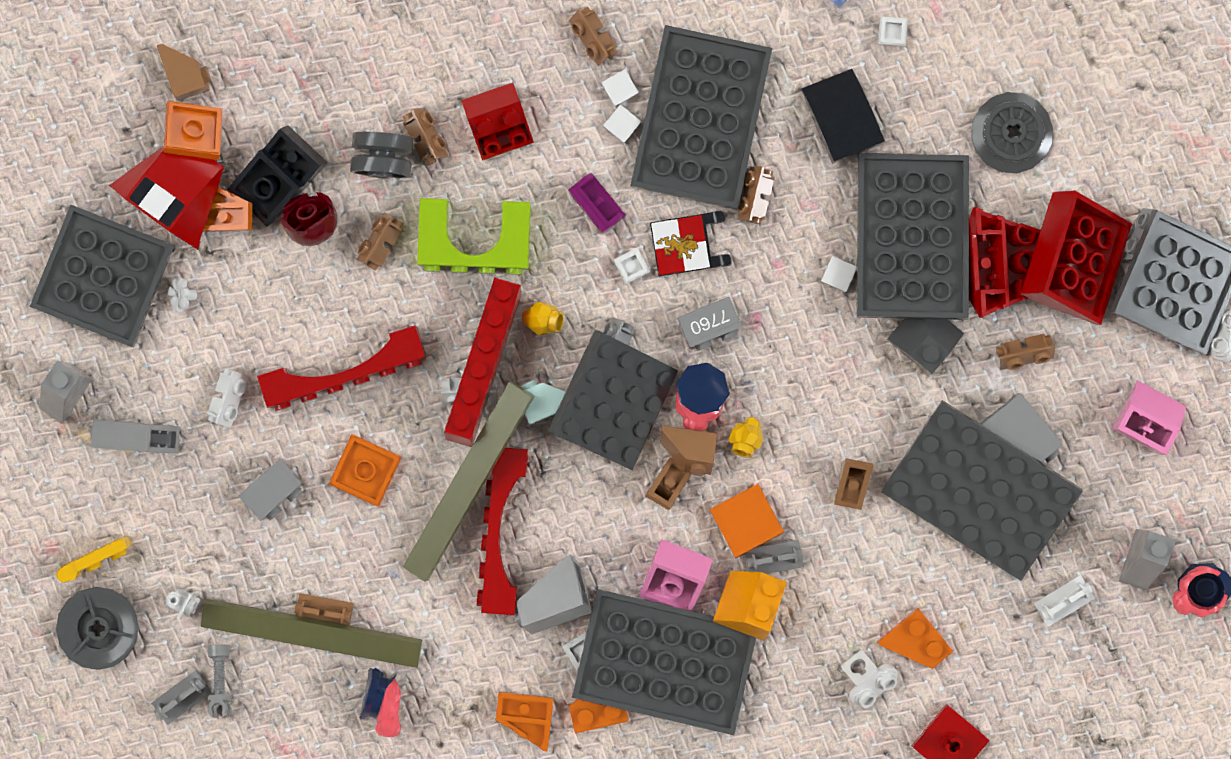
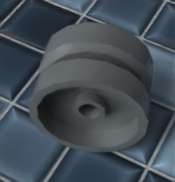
M354 132L352 147L358 152L368 154L353 156L351 158L350 172L382 179L411 177L412 163L407 159L395 156H406L413 152V137L385 132Z

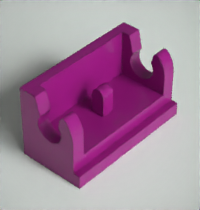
M592 173L587 174L568 189L569 194L602 234H605L626 217V214Z

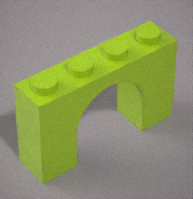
M420 198L417 265L424 266L423 271L440 272V267H451V272L467 273L468 268H479V273L495 274V269H506V274L522 275L523 270H529L530 202L503 201L502 229L497 244L484 254L467 255L458 251L449 239L448 199Z

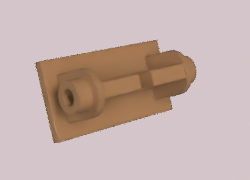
M589 7L581 11L580 9L577 10L569 19L572 31L585 45L588 56L599 66L607 57L610 59L617 54V46L607 31L600 35L596 32L603 27V24L594 10H590Z
M425 108L412 109L410 113L403 116V125L409 136L413 137V139L420 136L422 141L414 145L422 162L429 166L437 162L436 159L448 157L445 150L446 144L442 137L437 134L433 126L434 120Z
M763 166L750 167L744 179L745 190L739 202L737 220H746L761 225L762 220H765L769 201L760 199L761 194L771 195L775 179L772 170L764 169L765 167Z
M385 212L382 217H377L372 225V234L368 240L362 242L358 249L359 256L356 260L364 264L367 263V266L375 271L378 267H382L390 253V250L382 245L386 241L394 246L403 231L401 227L404 223L396 218L393 219V216Z
M1040 334L1025 338L1026 348H1022L1020 339L1001 343L999 347H996L998 358L1001 357L1000 370H1017L1026 364H1043L1054 358L1056 347L1055 344L1052 345L1051 336Z
M299 593L294 613L299 617L350 626L354 603Z

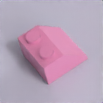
M661 539L638 597L651 602L692 611L705 584L713 559Z

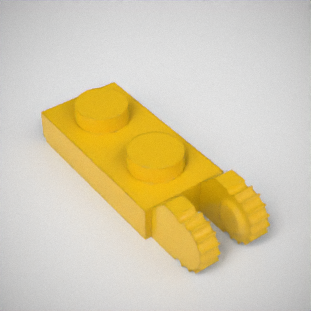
M125 535L68 562L66 565L64 564L56 572L57 579L61 583L69 582V580L72 581L80 575L83 569H86L88 573L101 567V561L108 557H111L113 561L126 555L125 549L132 545L129 537Z

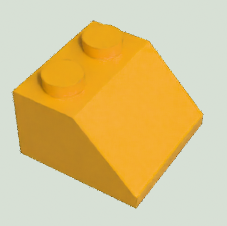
M730 571L712 622L765 641L771 631L787 582L762 572Z

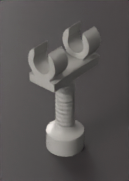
M230 645L207 646L208 657L213 659L215 667L214 695H208V701H211L208 706V712L212 717L215 716L219 719L218 708L222 706V717L226 715V718H229L232 714V707L228 702L232 701L231 696L226 695L224 690L225 665H223V661L226 657H230Z

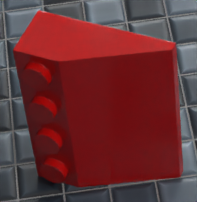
M1075 190L1052 192L1021 294L1046 307L1096 325H1101L1132 223Z

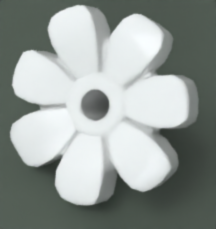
M174 278L172 282L173 287H169L168 295L172 296L170 303L175 313H182L183 309L188 308L189 301L197 299V291L187 288L186 279Z

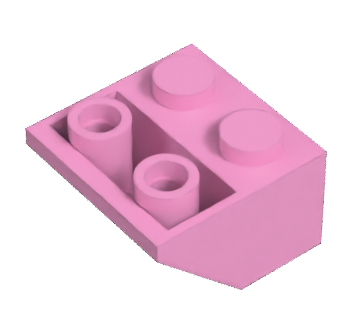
M1136 381L1111 429L1159 455H1167L1180 431L1187 406L1140 381Z

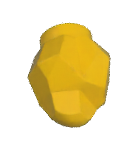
M536 302L532 307L524 311L522 320L537 335H547L561 331L564 323V313L557 311L556 306L547 302Z
M755 417L746 418L743 423H737L732 429L728 439L733 445L732 453L741 457L751 458L754 451L761 447L763 433L761 424Z

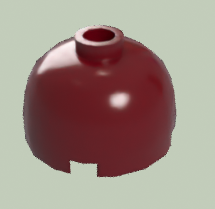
M316 192L317 196L309 197L305 193L293 198L284 206L282 210L284 215L282 218L280 217V222L292 241L302 246H315L327 241L333 235L337 226V213L328 195Z

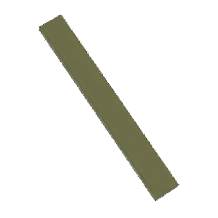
M513 381L508 383L403 565L406 570L424 582L429 580L535 397Z
M207 598L203 605L201 627L409 667L418 668L422 639Z

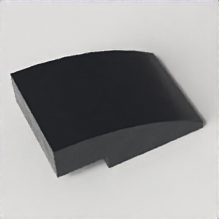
M853 69L801 88L820 139L823 140L832 164L882 145L885 142L875 115Z
M287 125L280 128L268 144L257 152L227 190L251 202L252 213L268 227L283 213L284 206L293 198L299 196L328 162Z

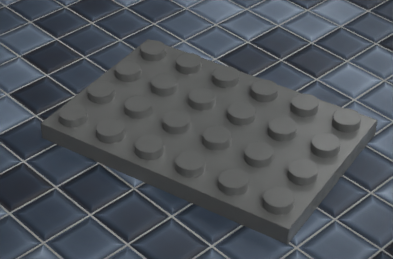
M665 25L630 187L738 210L772 48Z
M858 154L857 318L968 320L969 155Z
M941 400L881 492L1021 581L1083 490Z
M597 589L572 698L735 735L756 638L712 622L714 616Z

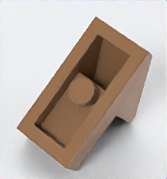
M670 457L645 497L670 510L692 474L688 471H683L677 462Z
M848 458L842 462L841 476L834 505L862 509L873 463Z

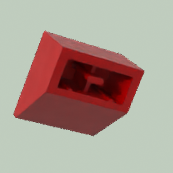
M513 82L461 100L482 161L534 143Z

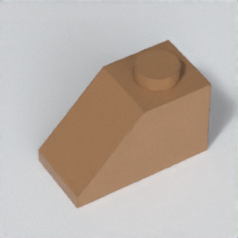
M164 44L157 45L173 95L178 101L210 91L208 83L212 81L206 66L202 67L197 60Z
M662 426L660 443L682 470L697 476L711 475L717 433Z

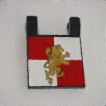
M714 211L650 222L658 277L730 266L732 261L729 254L711 257L706 225L723 223L725 221L724 213L722 211Z

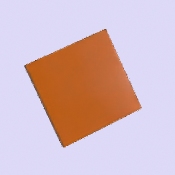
M167 101L163 153L219 160L223 108Z
M351 434L329 485L380 507L402 456Z
M759 484L709 509L735 559L784 533Z

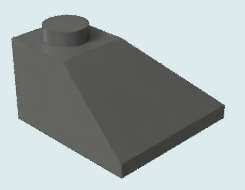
M903 319L886 340L927 375H931L951 353L964 333L949 320Z

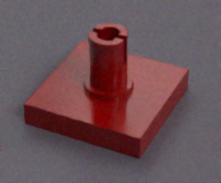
M945 704L911 746L926 759H975L990 740L949 705Z

